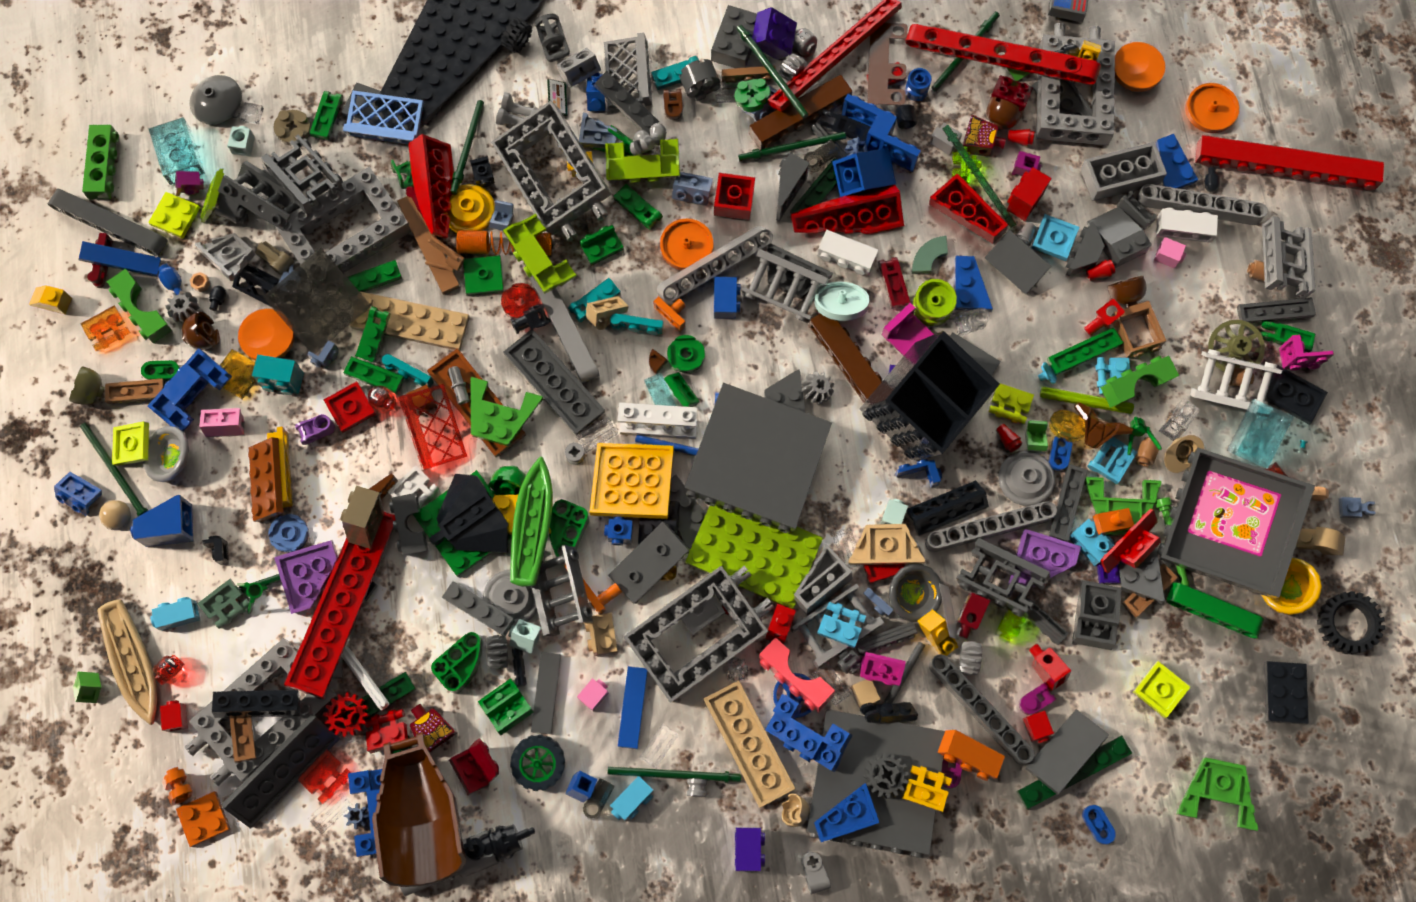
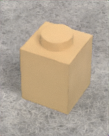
M863 680L851 686L859 708L865 703L876 705L880 701L873 681Z

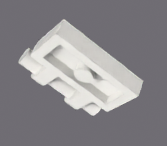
M415 466L387 492L392 497L417 493L421 490L423 494L418 498L421 509V506L428 499L431 500L435 496L434 493L439 488L433 484L428 489L425 485L430 479Z

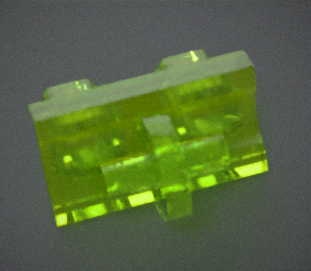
M967 146L962 147V151L952 153L953 164H961V168L952 169V177L958 173L967 184H970V169L972 174H976L977 169L982 167V162L977 160L976 155H972L970 160Z

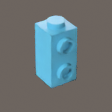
M189 597L179 598L177 602L171 604L169 602L161 603L157 608L151 609L152 615L150 619L152 626L160 631L200 621L197 601Z
M638 776L610 805L613 808L611 813L618 820L621 818L625 821L628 818L632 820L639 813L637 808L642 803L646 805L654 797L652 795L654 790Z

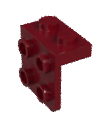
M480 738L469 749L449 759L468 796L488 786L499 775L497 762L491 758L487 744Z

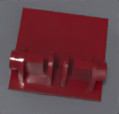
M1000 75L990 99L996 97L995 101L998 102L1001 99L1009 101L1020 107L1019 112L1024 111L1033 87L1026 83L1015 81L1010 77Z

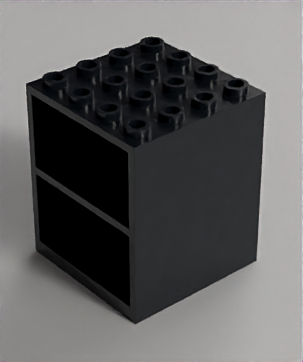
M941 331L915 342L859 409L863 412L864 418L877 425L878 431L891 438L892 444L904 450L906 457L911 460H918L943 454L1000 383L945 331Z

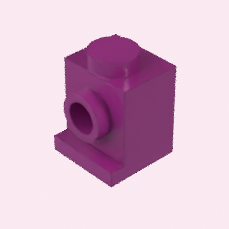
M1019 151L1012 175L1018 174L1023 176L1025 171L1029 173L1032 167L1040 171L1042 164H1039L1040 156Z
M176 171V196H180V193L193 195L199 193V190L204 189V181L200 179L199 172Z

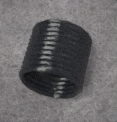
M904 104L896 108L895 114L899 128L909 129L917 124L915 107L913 105Z

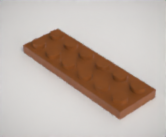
M457 348L429 368L427 372L471 426V377L483 379ZM451 367H459L463 382H466L465 387L470 399L466 404L458 405L454 389L451 388L452 381L448 369ZM487 387L483 400L503 405L491 389ZM521 429L509 447L481 440L494 457L497 458L525 437L526 433Z

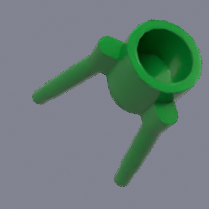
M611 125L617 132L611 128H608V132L624 142L625 157L634 156L630 151V144L633 140ZM592 147L595 150L606 152L605 148Z
M1134 417L1130 422L1133 432L1129 434L1127 454L1131 455L1134 436L1141 437L1145 433L1148 434L1158 450H1162L1150 427L1146 426L1145 421L1142 418Z
M256 582L236 584L238 587L246 588V595L250 598L248 614H251L255 600L261 597L263 591H270V588L267 586H261V584Z

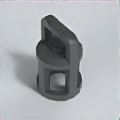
M552 13L539 17L535 22V26L547 61L553 62L568 56L570 50L559 16ZM549 19L555 20L552 24L549 23ZM558 27L560 34H555L554 29ZM542 32L547 33V37L545 39ZM563 46L565 47V50L559 51L549 56L548 51L557 50Z

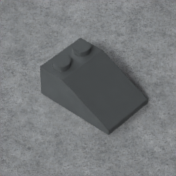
M791 152L787 158L784 157L779 165L781 169L778 173L780 179L777 221L781 220L808 176L810 163Z
M1120 207L1087 221L1088 226L1090 222L1095 223L1104 243L1103 251L1108 259L1112 260L1115 268L1146 254L1152 246L1143 229Z

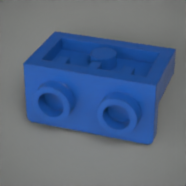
M69 472L54 485L55 498L60 503L69 505L75 512L82 513L85 516L89 514V506L102 495L101 489L72 472Z

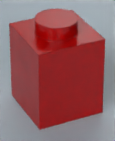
M179 700L166 702L167 705L160 706L162 731L172 732L188 729L187 707L185 704L179 703Z
M1045 710L1023 718L1031 742L1037 740L1038 743L1050 740L1049 735L1054 734Z

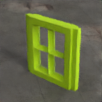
M220 168L209 184L200 218H202L201 222L203 223L208 220L215 208L219 195L218 190L224 176V169Z

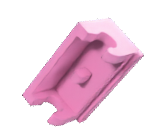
M240 408L201 410L199 427L205 437L244 435V428L242 427L244 417Z

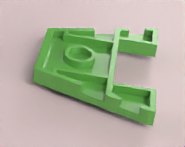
M471 377V436L509 447L523 428L525 422L532 416L536 407L541 404L543 396L526 392L521 409L517 410L483 400L489 384L488 381Z
M1085 478V484L1096 514L1129 508L1134 525L1149 509H1153L1158 490L1161 487V481L1143 480L1142 499L1104 497V478ZM1129 529L1105 533L1104 535L1123 537Z
M1206 757L1203 758L1176 815L1197 818L1199 798L1239 806L1237 827L1258 831V825L1254 817V805H1252L1249 793L1251 790L1246 766Z

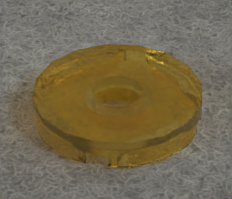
M1059 410L1051 416L1049 427L1056 437L1065 438L1067 442H1078L1085 436V421L1076 413L1068 410Z

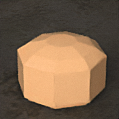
M201 272L193 274L190 279L191 287L198 292L206 291L210 286L208 276Z
M1314 488L1312 500L1324 501L1329 498V490L1327 488Z

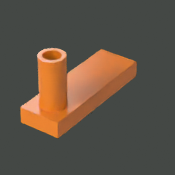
M583 579L587 599L598 614L606 612L604 605L622 593L618 585L614 583L596 596Z

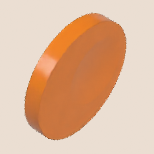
M1143 42L1128 43L1122 46L1115 55V79L1128 90L1135 92L1151 90L1159 84L1165 73V61L1162 54L1150 44Z
M1205 83L1199 85L1190 93L1185 104V111L1189 121L1199 130L1207 133H1220L1230 128L1237 119L1239 103L1234 93L1227 87L1217 83Z
M688 218L676 220L669 224L661 235V254L670 266L683 270L713 252L712 234L703 223Z
M260 309L249 314L241 323L238 331V341L241 349L248 357L255 361L257 354L276 358L284 357L292 348L295 339V331L291 321L285 314L275 309Z

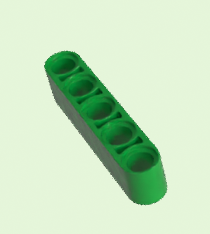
M1172 583L1166 602L1174 607L1250 638L1257 639L1259 637L1264 618L1181 583Z

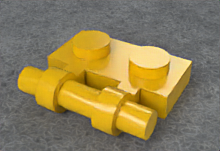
M912 765L910 773L917 775V780L908 779L902 799L943 812L948 791L942 790L941 787L942 784L950 786L952 778L944 776L945 774L941 772L929 771L923 766L917 767ZM924 778L935 781L934 787L924 784Z

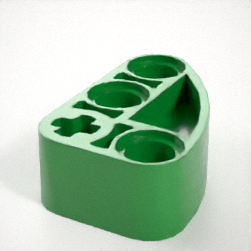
M563 499L557 500L553 504L550 523L551 534H549L556 557L560 556L559 552L562 550V546H572L577 550L589 523L588 512L585 508ZM564 506L567 508L564 514L557 512L559 507ZM581 514H583L584 519L580 518L579 521H577L576 516H580ZM570 531L577 532V536L574 539L567 537Z
M468 632L432 663L431 670L433 674L451 693H460L473 679L482 656V639L475 632ZM471 638H477V644L474 647L468 646V641ZM461 651V658L453 660V653ZM439 665L445 666L446 670L443 673L439 671ZM458 679L459 685L456 688H450L451 680Z

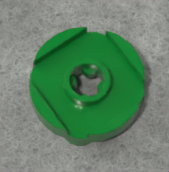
M762 78L739 82L734 94L737 106H740L746 112L761 110L764 108L763 105L766 102L768 103L767 99L771 97L770 88Z
M691 335L678 336L668 346V362L675 371L682 373L694 372L700 369L704 362V346ZM684 350H688L691 356L684 358L681 354L684 353Z

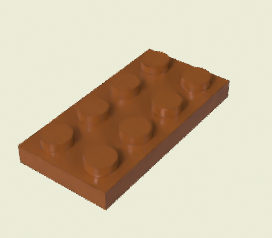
M275 437L249 447L248 457L250 463L249 475L251 480L250 493L252 497L251 512L253 514V522H262L283 513L279 439Z

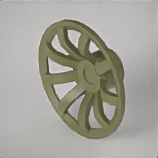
M1243 320L1226 321L1216 327L1209 338L1208 351L1209 349L1213 350L1214 340L1227 345L1225 348L1216 350L1220 351V354L1229 352L1227 357H1235V359L1239 360L1243 357L1245 361L1254 363L1248 355L1249 352L1259 353L1255 363L1260 364L1265 352L1263 337L1259 330L1249 322ZM1240 324L1238 336L1232 332L1230 325ZM1245 326L1250 328L1254 334L1249 337L1244 336ZM1225 328L1226 333L1231 339L1218 336V332ZM1258 337L1260 348L1252 347L1251 341ZM1216 359L1215 366L1222 372H1225L1227 362L1223 361L1220 364ZM1235 364V368H1240V365Z

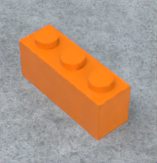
M945 730L937 752L944 756V760L950 763L956 762L961 765V769L968 772L973 771L977 773L978 778L986 781L998 778L1005 758L1004 755L957 730Z

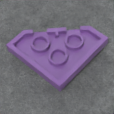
M1024 529L1016 556L1049 571L1052 578L1076 565L1081 546ZM1021 572L1018 583L1027 586L1031 576ZM1010 575L1008 585L1010 584L1011 580L1013 579V577H1014L1013 575Z
M333 540L274 557L291 614L313 607L338 558Z

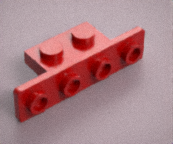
M1149 509L1142 515L1140 520L1104 554L1100 560L1104 572L1110 573L1120 561L1136 569L1161 543L1160 537L1149 533L1158 523L1153 509Z

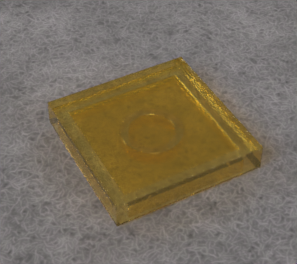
M231 349L220 364L232 375L230 380L223 386V389L243 400L256 382L252 377L255 362Z

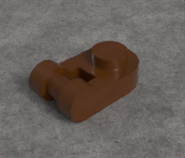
M676 89V91L663 90L666 117L670 120L679 119L683 112L681 89Z

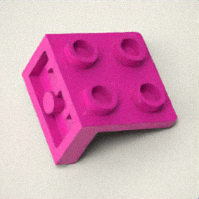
M911 303L883 328L881 334L903 356L915 342L934 335L913 315L916 307Z
M1293 335L1279 347L1282 367L1291 371H1297L1308 367L1310 370L1318 369L1334 355L1333 351L1304 353L1305 346L1304 342L1301 341L1300 335Z
M866 652L865 656L861 658L860 677L868 681H881L890 686H900L905 661Z

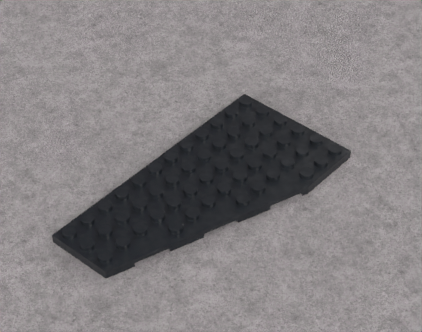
M427 0L379 94L423 100L424 106L420 123L426 125L441 110L440 107L458 89H461L496 51L503 47L501 37L504 35L503 32L506 31L507 25L509 26L510 22H513V19H517V17L526 22L534 13L536 14L540 10L544 0ZM382 99L375 101V106L377 107L384 105ZM395 101L389 107L395 112L402 105ZM412 104L406 109L412 115L417 111L418 105ZM405 110L399 113V115L409 117Z

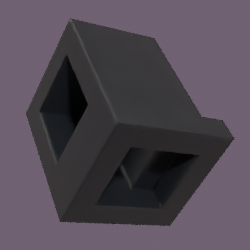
M488 156L470 160L476 185L485 188L495 183Z

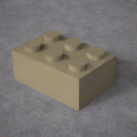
M356 485L354 492L351 491L349 494V505L347 509L342 511L340 520L349 543L371 549L384 517L383 505L379 492Z

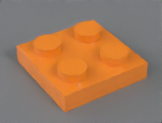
M216 791L176 808L189 847H194L231 830Z

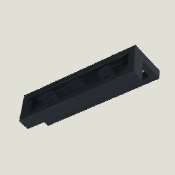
M250 264L243 268L234 279L232 285L233 288L294 319L299 318L302 305L309 302L311 296L298 289L296 295L278 289L280 279ZM241 277L246 280L248 287L239 284ZM254 286H260L264 295L258 294ZM270 294H276L280 303L274 302ZM290 301L296 304L295 311L290 310L286 302Z
M975 480L907 509V514L913 520L915 531L920 536L988 508L989 505L985 490ZM974 488L977 490V491H974V492H972V493L967 492V491L972 490V489H974ZM952 497H959L958 499H955V500H951V499H950V498H952ZM935 504H941V506L932 507ZM918 511H924V513H921L919 515L914 514Z

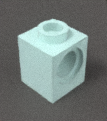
M232 126L227 146L232 154L250 157L255 136L251 129L246 126Z
M889 499L880 524H902L908 506L899 499Z
M519 619L516 626L512 625L508 634L511 637L509 645L532 654L539 640L541 627Z

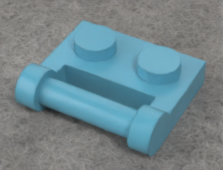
M1112 437L1103 443L1093 461L1089 462L1087 467L1118 484L1137 451L1132 448L1131 455H1128V445ZM1114 446L1116 448L1106 466L1103 467L1100 465L1109 448Z

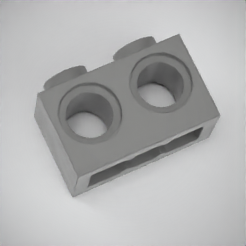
M588 48L556 65L562 80L570 87L601 71L596 55Z

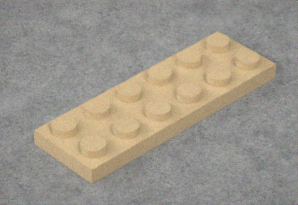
M365 292L359 293L350 324L352 329L364 331L369 310L373 306L378 308L379 311L391 313L385 336L452 350L457 348L459 351L461 350L469 321V314ZM376 318L374 323L380 324L381 319Z
M739 680L703 698L758 807L761 808L795 790Z

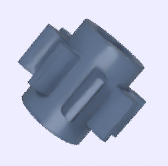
M859 137L847 141L848 145L844 148L847 156L867 151L865 141H860Z
M356 803L355 808L347 807L349 812L343 815V817L348 819L347 826L353 823L354 829H358L359 824L367 825L365 820L369 818V815H366L365 811L368 807L365 806L360 809V803ZM355 812L360 813V814H359V818H360L359 820H355V819H354V818H355V815H354Z

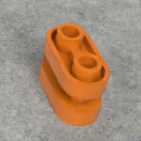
M175 767L166 771L167 775L163 777L162 784L165 790L172 789L168 796L170 804L176 805L191 798L193 791L190 784L183 785L187 778L184 769Z

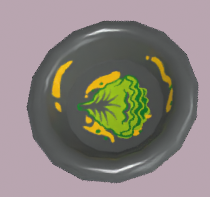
M910 564L901 568L893 577L889 587V600L893 610L901 618L909 622H917L932 609L937 612L942 602L939 583L942 584L940 577L932 568L923 564Z

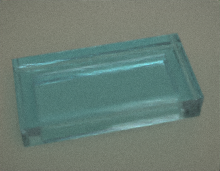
M662 373L644 379L654 405L676 406Z

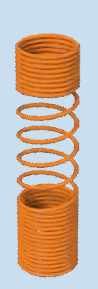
M458 230L456 245L459 254H488L491 243L495 255L499 253L500 246H502L505 255L509 252L511 243L509 242L508 250L505 253L502 231L500 232L497 253L494 249L492 231L490 234V244L488 231ZM544 232L535 238L546 255L551 256L552 235L549 232Z

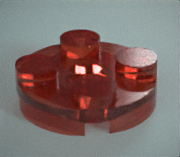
M515 283L503 292L501 305L506 316L516 319L523 316V312L530 307L539 304L537 293L530 285L525 283ZM519 298H522L525 302L524 304L519 306L515 303V301H519Z

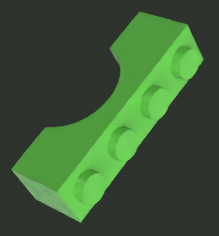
M126 269L106 281L111 287L108 289L114 298L118 297L121 302L118 304L124 312L128 311L131 314L128 318L135 326L139 325L141 328L139 333L145 340L149 339L154 344L173 331L157 310L145 312L137 308V297L142 288Z
M1158 356L1150 360L1151 364L1149 365L1145 362L1136 366V371L1134 372L1129 369L1121 373L1122 377L1118 379L1114 376L1105 380L1107 384L1100 388L1110 408L1134 397L1135 384L1139 379L1145 380L1154 387H1157L1178 377L1179 374L1170 356L1164 358Z

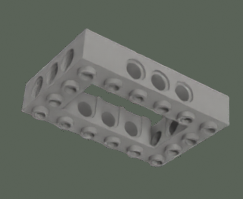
M370 166L342 183L344 191L340 192L337 190V193L334 195L329 190L317 197L318 206L312 207V213L306 215L299 208L290 214L283 231L277 228L316 289L412 232L407 220ZM365 193L371 205L376 208L381 219L318 257L303 234H311L317 227L324 223H329V220L341 213H346L345 211L352 206L361 204L365 199Z

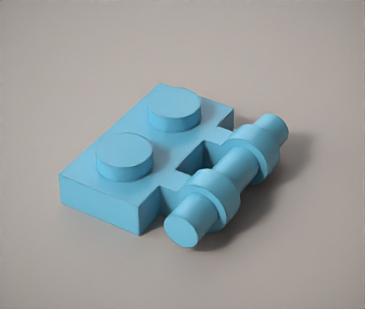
M1104 357L1097 358L1095 369L1098 372L1097 388H1099V395H1104L1100 387L1107 384L1105 373H1109L1110 378L1114 376L1117 379L1122 377L1121 373L1130 369L1129 358H1110L1108 360L1109 365L1105 364Z
M829 602L826 609L833 611V615L831 617L824 614L817 634L855 648L862 629L855 626V622L857 620L864 623L866 615L860 614L858 610L854 609L852 611L842 607L843 605L840 603L834 604ZM839 614L849 617V623L839 620Z

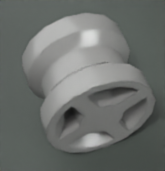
M574 442L567 445L565 449L567 461L573 465L582 463L585 459L582 445Z
M687 779V784L689 785L687 796H707L705 791L707 780Z

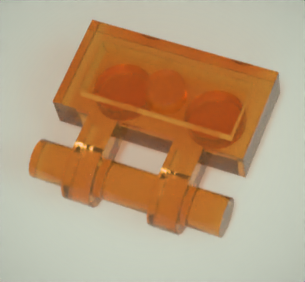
M115 305L80 323L90 341L98 339L99 342L92 345L96 352L102 348L110 347L109 345L117 340L125 339L124 336L131 333L128 327L119 329L118 326L125 322ZM113 330L114 334L104 338V334Z

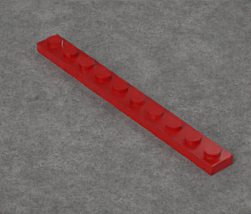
M898 0L881 1L786 83L797 98L800 97L902 8V3ZM781 88L767 99L768 105L780 112L791 104Z

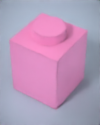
M1165 237L1158 247L1154 260L1175 268L1178 263L1183 262L1186 253H1184L1186 245Z
M592 678L577 698L594 712L609 694L606 690L608 686L600 679L595 681Z

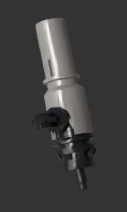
M514 824L507 827L499 825L495 827V831L493 828H489V831L486 830L463 839L466 863L462 870L447 879L454 880L457 875L461 877L469 876L499 864V862H504V857L507 860L511 859L515 852L523 849L521 840L535 834V829L532 827L518 832ZM437 883L416 887H400L403 895L407 896Z

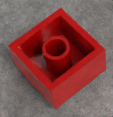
M1032 167L1029 173L1025 171L1020 179V183L1014 187L1010 194L1011 196L1007 200V203H1009L1007 211L1026 221L1044 195L1052 178Z
M719 173L714 202V216L750 220L755 177Z

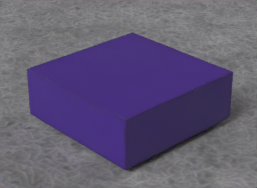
M1102 564L1097 565L1099 584L1120 583L1118 564L1110 573L1104 572Z

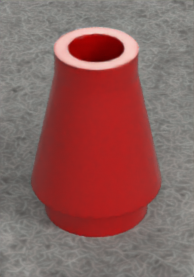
M1031 129L1009 130L1007 141H1012L1026 147L1028 145L1032 146L1035 131H1031Z
M1106 259L1086 270L1089 281L1112 277L1116 273L1112 260L1107 261Z
M1005 424L1000 425L996 429L1006 450L1014 452L1023 444L1021 437Z

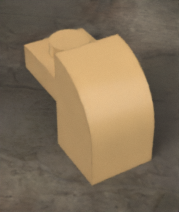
M1325 527L1301 529L1296 547L1298 549L1319 550L1323 555L1343 556L1346 537L1337 530Z

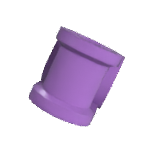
M320 414L297 423L295 428L300 433L301 444L307 445L331 435L335 431V424L327 415ZM328 422L325 428H321L322 423Z

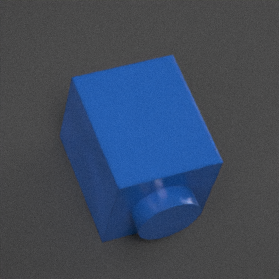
M578 771L572 776L565 794L584 803L591 797L598 779Z

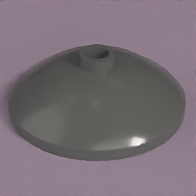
M213 75L207 77L193 89L189 100L190 110L194 117L202 123L213 125L225 122L239 109L242 101V92L237 82L229 76Z

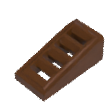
M391 473L369 489L379 492L382 501L388 494L387 491L398 480Z

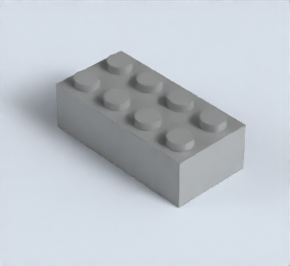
M1155 142L1085 159L1080 169L1092 201L1130 192L1131 190H1138L1146 184H1161L1167 175Z

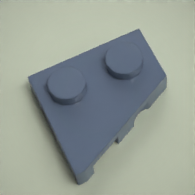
M583 113L579 142L582 147L605 148V143H616L617 137L608 132V128L615 132L617 130L611 126H606L598 119L595 121L587 113Z

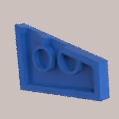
M956 255L955 293L957 300L954 310L992 312L993 308L975 257Z

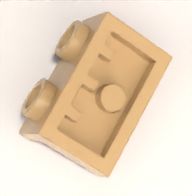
M612 613L592 615L593 623H585L586 632H590L591 639L587 640L589 652L593 651L594 656L617 653Z

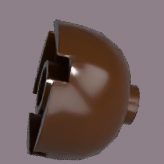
M992 97L986 110L988 121L997 125L999 131H1002L1003 128L1010 129L1015 127L1019 123L1024 111L1019 112L1020 107L1009 101L1001 99L998 102L995 101L996 97Z
M1144 276L1108 285V293L1111 299H1115L1119 305H1126V307L1138 304L1137 301L1145 296L1147 290Z
M201 311L188 317L182 326L183 341L196 350L198 348L207 350L219 344L220 336L218 329L214 331L212 326L214 324L213 320Z

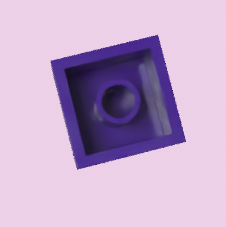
M773 7L757 12L752 38L762 52L776 60L788 55L790 56L797 22Z
M735 828V871H761V867H765V854H761V846L765 845V832H761V828Z

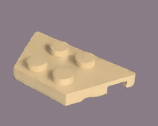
M906 524L866 525L852 556L848 560L849 565L925 564V559Z

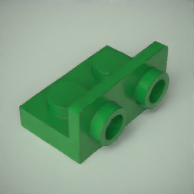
M613 225L604 226L598 232L588 234L580 240L581 248L591 266L624 250V246L618 238Z

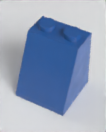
M888 148L855 153L832 161L840 197L896 184Z
M176 495L133 519V526L130 529L132 538L145 547L194 542L192 504L181 495Z

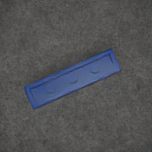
M82 241L79 261L121 270L126 269L127 271L155 277L158 275L161 260L160 257Z
M628 666L618 747L638 749L647 679L646 668Z

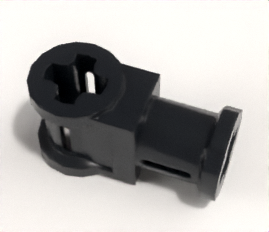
M544 304L534 305L524 311L523 316L510 319L516 334H519L521 330L528 327L532 330L550 323V318H547L544 311Z

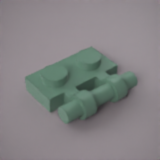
M230 578L197 604L209 619L214 615L220 618L215 622L216 627L220 629L224 625H229L237 615H242L246 612L250 601L247 598L242 602L238 601L237 598L243 593ZM231 603L234 608L225 613L223 608Z

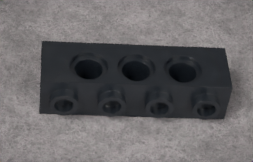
M298 690L213 692L212 714L215 718L300 716L301 696Z

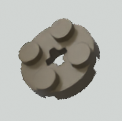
M293 109L282 110L275 119L273 128L277 138L283 144L291 146L290 141H296V135L299 134L302 139H307L310 136L311 124L304 112ZM294 124L295 126H297L296 128H293L292 131H290V125Z

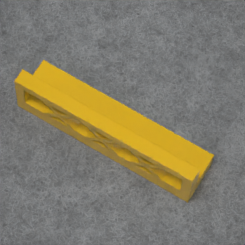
M277 427V432L267 433V439L271 437L279 439L283 508L292 507L288 432L283 427Z

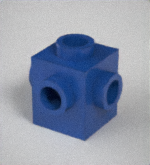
M624 517L609 519V525L605 524L604 536H608V542H612V545L622 546L623 543L632 544L633 521L625 520Z

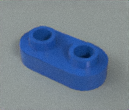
M1059 433L1052 440L1049 463L1055 471L1064 470L1070 461L1073 440L1066 433ZM1060 441L1064 443V447L1059 445ZM1055 459H1059L1061 464H1056Z
M1090 805L1084 808L1082 818L1094 839L1100 844H1110L1113 842L1116 833L1104 811L1097 805ZM1090 812L1095 814V819L1092 820L1089 817ZM1102 830L1106 832L1105 838L1100 835Z

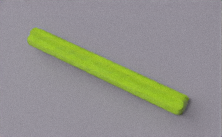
M1042 387L1040 390L1041 398L1073 404L1080 402L1086 406L1132 414L1134 411V404L1130 402H1122L1110 408L1106 398L1049 387Z

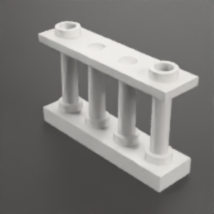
M1209 349L1208 352L1202 351L1201 355L1209 358L1201 386H1198V389L1192 388L1191 396L1270 414L1271 407L1266 405L1265 398L1273 372L1282 373V370L1276 368V364L1265 362V365L1226 357L1220 355V351ZM1216 359L1226 361L1227 365L1220 390H1217V393L1209 392L1210 388L1208 387ZM1235 364L1244 365L1246 369L1238 395L1236 394L1235 397L1228 396L1229 393L1227 391ZM1257 368L1265 370L1258 397L1253 402L1247 400L1246 394L1253 370Z
M619 403L618 422H620V434L696 439V407Z

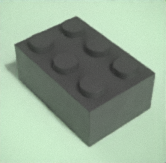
M731 5L727 6L711 49V61L732 68H746L752 49L746 42H743L737 27L743 25L747 32L749 31L753 36L757 13Z

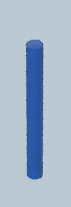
M636 435L635 442L647 445L674 446V451L695 456L699 449L641 435Z

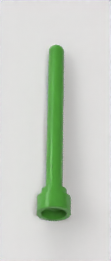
M1166 497L1156 500V507L1163 514L1165 526L1167 524L1170 525L1172 518L1169 517L1172 505L1171 498ZM1176 566L1181 584L1190 587L1186 570Z

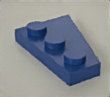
M1171 134L1158 139L1156 147L1167 172L1163 179V186L1181 189L1196 183L1198 178L1175 135Z
M866 783L814 822L820 843L880 823Z

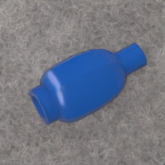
M168 264L161 265L158 268V277L166 289L174 291L176 295H179L182 281L178 272Z

